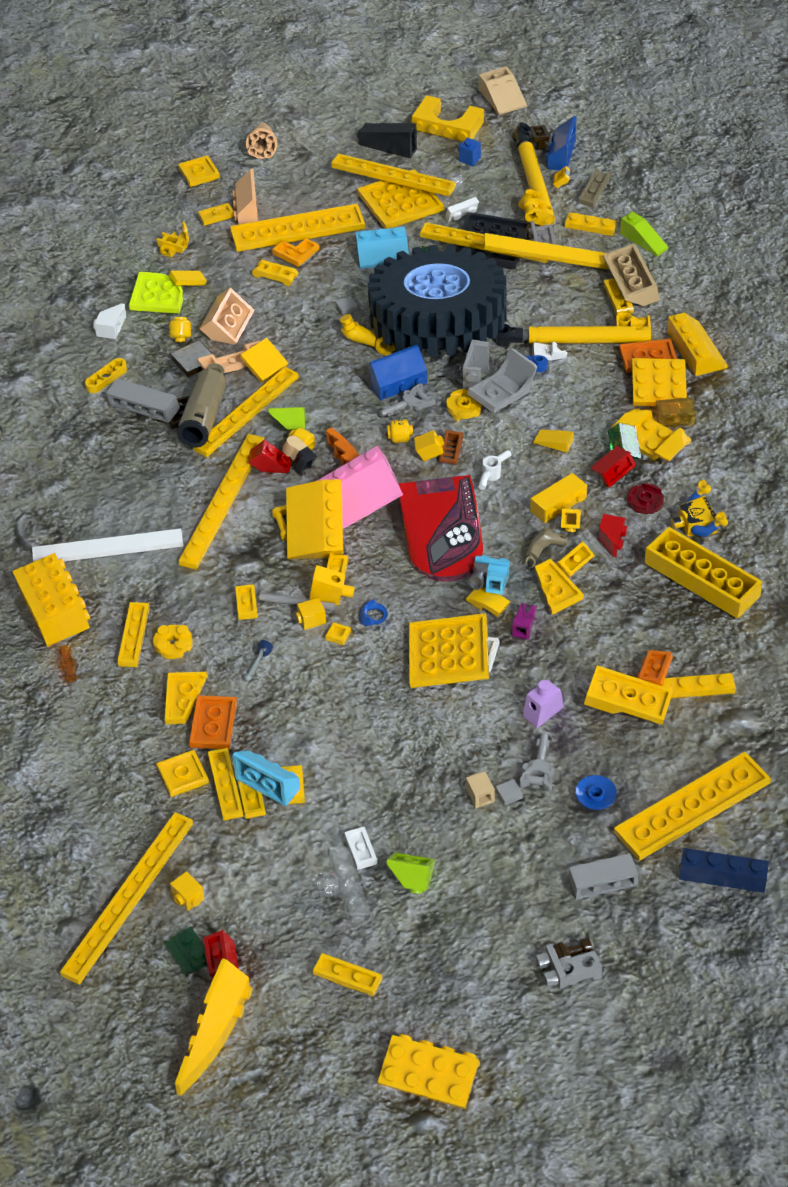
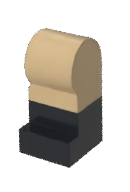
M289 436L282 448L283 453L291 457L297 464L295 468L299 473L312 466L317 457L296 436Z

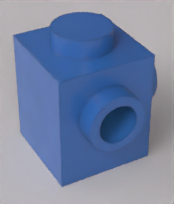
M466 138L460 143L458 147L459 162L474 166L481 158V142Z

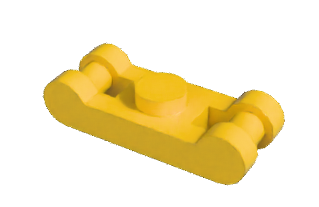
M260 260L252 274L256 278L265 277L290 286L293 283V279L298 276V271L291 267Z

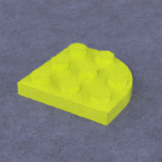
M139 272L129 303V309L134 311L180 314L183 303L181 285H175L168 275Z

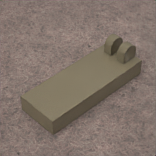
M596 169L579 197V204L594 208L611 178V173L599 172V169Z

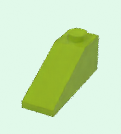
M633 211L621 218L620 234L656 257L668 250L667 244L645 218Z

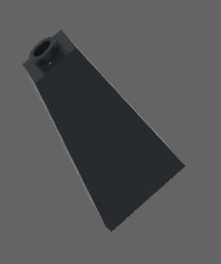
M365 123L358 130L357 138H359V145L411 159L417 150V125L415 123Z

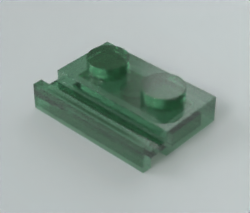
M191 926L172 936V939L164 941V946L186 977L190 972H196L207 965L205 946Z

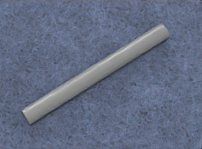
M260 593L259 600L290 605H297L310 600ZM321 601L324 609L335 610V603Z

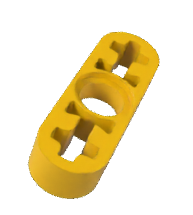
M116 358L85 380L87 392L98 393L126 373V361L122 358ZM105 374H110L109 377H102Z

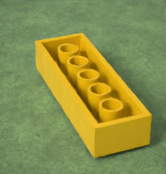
M668 527L646 547L645 564L737 619L761 595L763 581L671 527Z

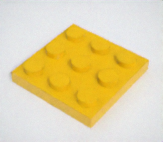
M632 358L633 406L686 407L685 359Z

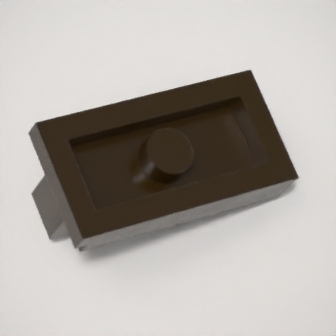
M545 125L529 126L531 128V138L533 142H537L538 150L545 149V141L550 139Z

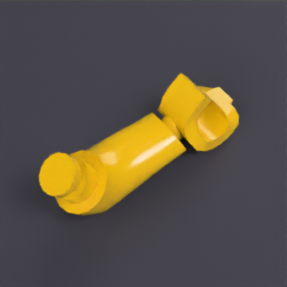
M346 314L340 318L343 326L341 332L347 339L375 347L378 353L385 356L396 351L395 342L386 345L383 343L382 336L377 338L374 331L359 325L358 322H354L351 314Z

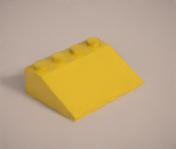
M341 479L320 480L287 487V559L329 558L330 554L344 555Z

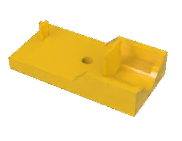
M597 665L584 705L611 714L624 712L663 725L673 690Z

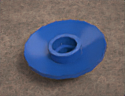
M599 775L585 777L576 786L578 802L591 810L608 808L614 803L617 796V789L614 783L608 778Z

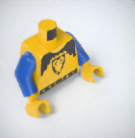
M701 480L698 483L699 490L695 491L679 506L678 517L671 518L672 528L683 527L687 536L708 537L710 534L717 533L719 525L726 526L728 524L726 514L722 511L715 514L706 496H702V494L710 493L711 487L709 484L707 485L705 480Z

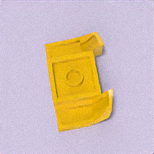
M631 410L625 413L611 427V430L623 436L626 445L654 461L660 457L669 462L680 450L691 443L690 437L685 434L681 427L675 432L654 421L652 411Z

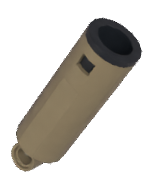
M211 363L208 365L207 370H203L198 374L177 428V436L188 447H201L206 444L227 388V381L223 376L225 370L219 364Z

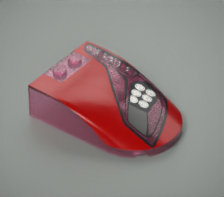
M471 475L399 483L403 495L398 497V508L408 558L412 567L418 573L421 572L427 575L428 579L442 582L456 581L471 575L476 556L483 555L480 520Z

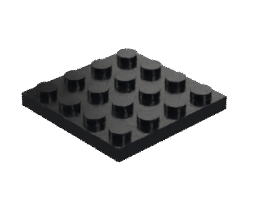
M468 212L461 230L527 240L530 233L529 228H532L529 221ZM455 244V252L459 253L466 246ZM466 247L471 249L472 256L482 252L486 255V260L493 258L497 261V266L516 269L520 260L519 257Z

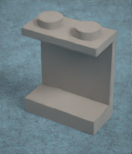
M471 341L463 366V389H469L481 382V372L488 373L489 342Z

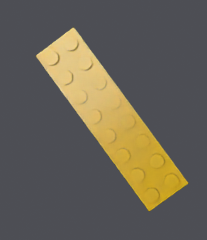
M357 203L230 226V232L238 252L278 245L282 241L289 243L306 238L311 239L365 229V222Z
M744 751L614 827V834L640 861L769 785L771 778Z

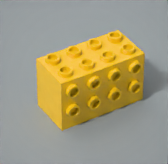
M55 553L12 571L20 592L47 647L90 628L87 621L90 620V616L86 609L83 610V608H86L82 597L77 596L79 591L75 584L70 583L73 580L69 571H64L66 566L62 558L58 559Z

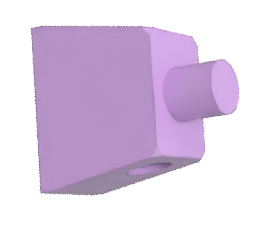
M541 680L538 686L526 696L523 718L536 728L541 726L564 708L561 690L549 680Z

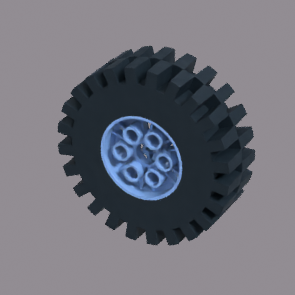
M429 245V252H423L420 247L412 248V255H408L405 251H400L397 253V260L387 257L384 259V266L376 265L374 273L369 275L368 302L371 329L374 328V334L377 338L383 337V343L386 345L395 342V349L399 351L406 349L408 346L418 345L420 352L422 349H428L429 356H437L438 349H445L447 356L455 355V347H460L464 352H468L472 340L487 342V338L493 340L498 336V330L502 331L504 329V321L507 320L506 275H504V270L501 266L497 267V261L493 258L486 260V255L482 252L472 256L471 249L466 247L459 253L455 252V246L447 245L445 251H438L437 245Z

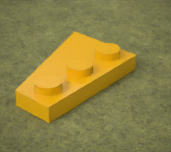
M551 558L535 566V573L551 615L583 600L584 594Z
M207 672L168 673L165 724H186L196 703L197 695L200 694L206 682Z

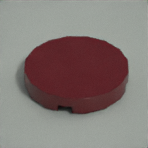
M642 483L641 486L635 485L629 490L627 502L629 507L637 513L653 514L663 507L665 497L659 487L653 484Z

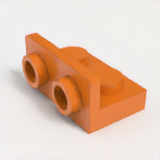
M649 650L647 656L643 658L641 672H638L637 678L662 686L673 658L672 652Z

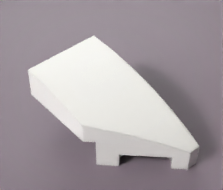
M534 342L532 346V356L542 355L548 360L566 358L567 352L557 348V343L552 342V345Z

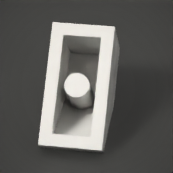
M121 303L99 313L97 319H94L93 322L96 336L111 339L117 338L126 319L125 304Z

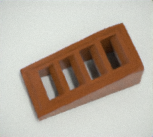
M445 431L444 445L442 446L443 454L440 455L439 459L440 463L458 464L464 432ZM446 451H451V452H456V453H455V454L446 453ZM445 456H448V457H455V458H454V459H449V458H444V457H445Z

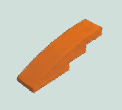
M332 427L326 430L327 444L334 448V456L341 461V466L360 456L354 447Z

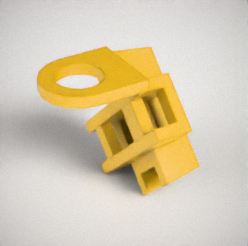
M182 222V232L179 236H177L175 231L171 235L162 232V239H156L161 255L172 258L176 252L182 254L189 243L186 223Z

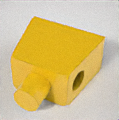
M316 565L309 599L319 598L320 601L340 605L341 596L353 598L355 587L344 585L345 575L343 573Z

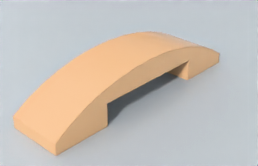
M260 341L244 345L243 351L219 358L211 354L197 358V362L203 370H207L209 364L216 363L224 368V373L236 371L247 367L241 360L240 355Z

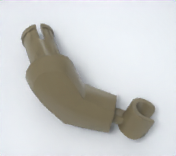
M550 528L542 529L530 542L525 553L526 558L521 561L522 565L528 561V569L534 567L536 564L535 560L546 546L556 544L564 547L567 543V535L554 533Z

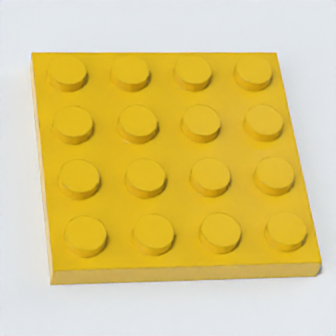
M383 180L357 188V194L384 229L394 228L444 211L443 203L433 192Z
M486 613L409 623V683L411 688L489 679Z

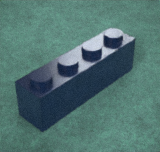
M683 848L679 880L765 893L769 861Z

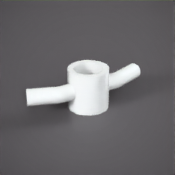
M509 450L498 456H487L483 459V474L480 478L479 489H486L487 481H496L500 478L501 462L511 456Z

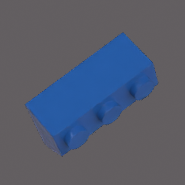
M576 116L558 126L556 133H553L552 143L549 144V153H546L545 162H548V169L560 171L565 166L568 167L576 143Z
M418 345L370 362L371 389L380 401L400 394L405 390H410L417 384L427 383V369Z

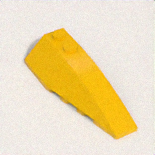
M226 959L221 960L204 1000V1004H206L204 1015L199 1014L196 1022L198 1024L197 1035H192L189 1042L188 1053L190 1055L184 1056L175 1081L177 1095L182 1096L213 1062L227 1041L237 1019L242 1017L245 1000H249L252 987L250 986L249 977Z

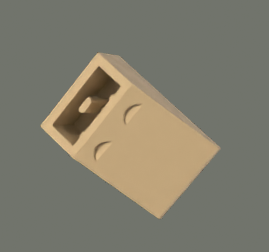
M507 66L479 74V91L498 115L527 107L516 79Z

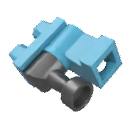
M486 555L476 556L473 574L468 580L469 586L474 590H479L483 587L485 579L487 580L486 592L503 595L509 578L510 561L504 558L494 559Z

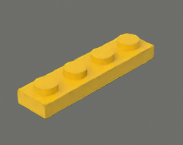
M130 602L118 657V666L138 667L150 609L149 603Z
M732 673L665 678L662 685L673 690L671 698L734 694L736 691Z
M228 748L209 751L208 757L223 821L244 817Z

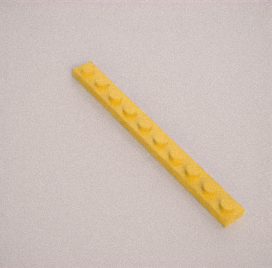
M252 434L247 435L181 555L179 566L197 570L252 468V465L248 463L250 450L262 442L265 437Z
M174 812L60 971L62 977L76 984H81L193 826L192 819Z

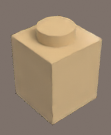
M486 772L475 773L466 777V790L475 808L495 802V789Z

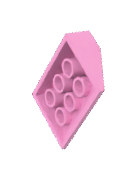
M378 445L317 480L341 479L343 529L403 495L392 468Z

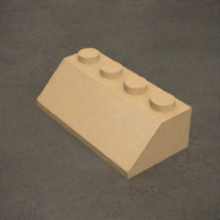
M635 243L603 255L626 301L645 306L660 300L657 285Z

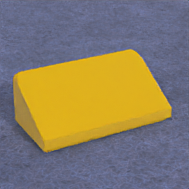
M582 541L559 560L556 565L566 576L571 577L595 555Z

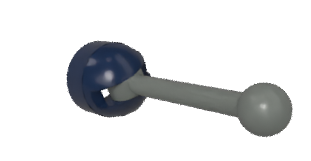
M266 640L259 641L256 647L258 656L248 674L244 675L246 682L251 680V675L261 657H266L272 652L273 645Z

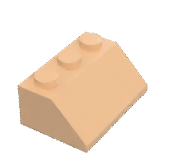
M250 169L235 183L236 190H233L234 210H237L234 211L235 221L238 220V224L258 221L254 169Z
M229 288L217 296L200 330L211 340L235 345L251 318L254 309Z

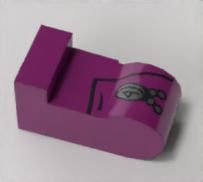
M525 603L520 604L519 611L513 621L512 636L530 639L537 606ZM519 627L526 628V632L522 633L517 629Z

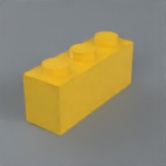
M571 473L530 498V511L543 523L555 519L562 513V508L570 509L587 497V484L574 473Z

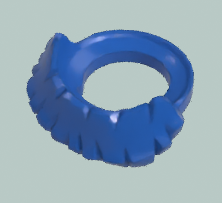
M372 599L362 605L359 619L363 626L378 625L386 620L388 612L382 604L376 603ZM372 609L380 610L383 613V618L373 620L367 616L366 612Z

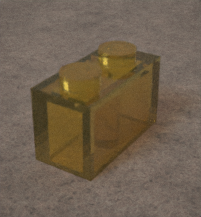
M692 397L656 400L655 415L657 422L667 428L694 425L696 412Z

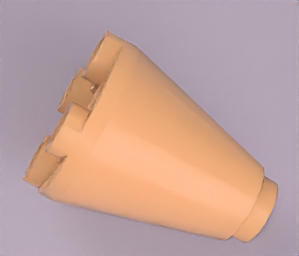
M266 123L258 124L248 134L246 148L249 155L264 159L271 158L275 153L277 138Z

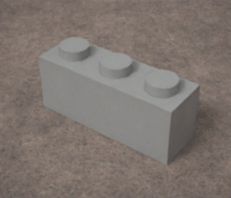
M631 853L619 854L612 858L598 859L594 862L576 864L573 867H569V882L574 896L578 900L635 887L638 884V871Z

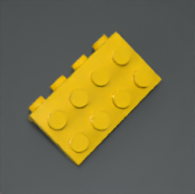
M399 1034V1036L392 1035L377 1083L378 1085L466 1109L480 1061L476 1058V1055L469 1052H463L462 1055L455 1053L453 1048L447 1046L437 1048L433 1046V1043L426 1040L416 1042L412 1041L410 1036Z

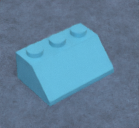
M405 227L355 232L360 269L372 268L378 264L384 266V259L391 257L397 260V253L400 251H405L409 255Z
M249 750L234 752L233 762L236 780L284 806H287L300 790L299 777L294 772H288L277 763H272L264 759L260 754H255Z

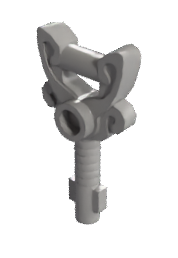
M420 383L413 387L411 391H404L403 401L392 406L387 405L379 413L381 417H389L395 411L405 407L408 410L415 409L419 411L422 407L435 405L436 400L433 396H427L423 392V384Z
M541 734L540 739H537L536 747L538 752L536 760L523 764V774L519 783L520 788L529 786L530 783L543 785L545 790L552 791L551 776L554 775L555 768L549 766V763L544 761L546 749H549L550 744L547 734Z

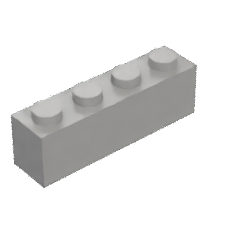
M116 379L106 392L110 405L168 423L180 409L177 398L173 394L134 384L127 380Z

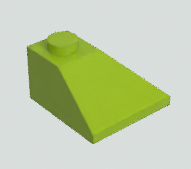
M305 407L268 408V412L286 429H291V431L301 427L306 429Z
M394 852L387 859V865L404 888L410 889L412 893L422 894L423 891L426 892L429 888L436 859Z

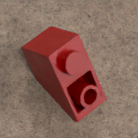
M264 439L250 450L248 463L261 472L288 473L290 472L292 459Z
M603 514L599 526L598 540L613 557H617L618 550L622 551L624 539L622 537H626L628 526H625V518Z

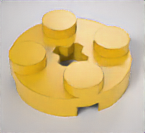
M468 389L456 390L446 400L447 411L455 420L469 419L480 415L482 404L467 394Z
M162 625L157 629L158 632L153 638L155 651H158L161 657L166 659L181 658L183 653L187 652V650L189 652L193 646L192 635L186 625ZM171 640H177L174 644L170 643Z

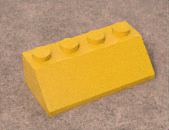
M686 313L668 317L667 333L695 376L728 367L698 320Z

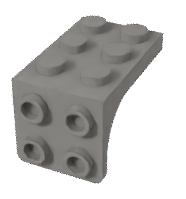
M514 348L508 350L506 359L500 369L494 375L470 387L467 394L494 413L529 393L537 365Z

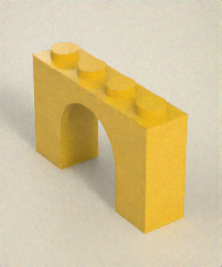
M428 95L425 96L412 115V123L417 125V131L462 142L466 138L473 139L484 123V109L469 106L464 115L459 119L451 121L439 119L437 116L441 112V99Z

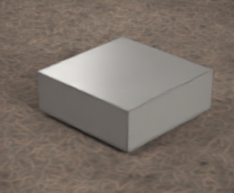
M351 296L335 301V305L342 315L358 311V306Z
M514 779L495 786V791L504 805L523 799V793Z

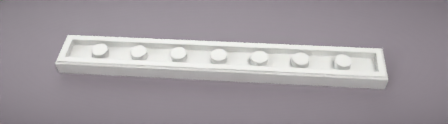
M181 529L37 546L32 547L33 562L52 553H55L58 559L62 558L63 561L183 547Z

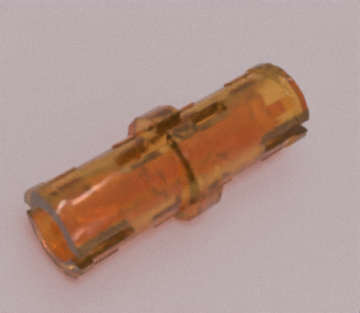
M64 645L59 649L60 665L64 671L65 681L73 683L78 679L75 670L76 661L72 657L71 647Z

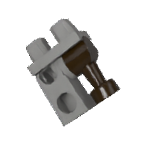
M588 937L580 939L579 944L567 946L562 942H558L555 945H546V951L536 955V963L539 969L549 966L551 970L543 972V978L547 987L558 984L559 988L562 989L566 988V985H573L585 979L593 978V980L602 978V965L595 950L593 951Z

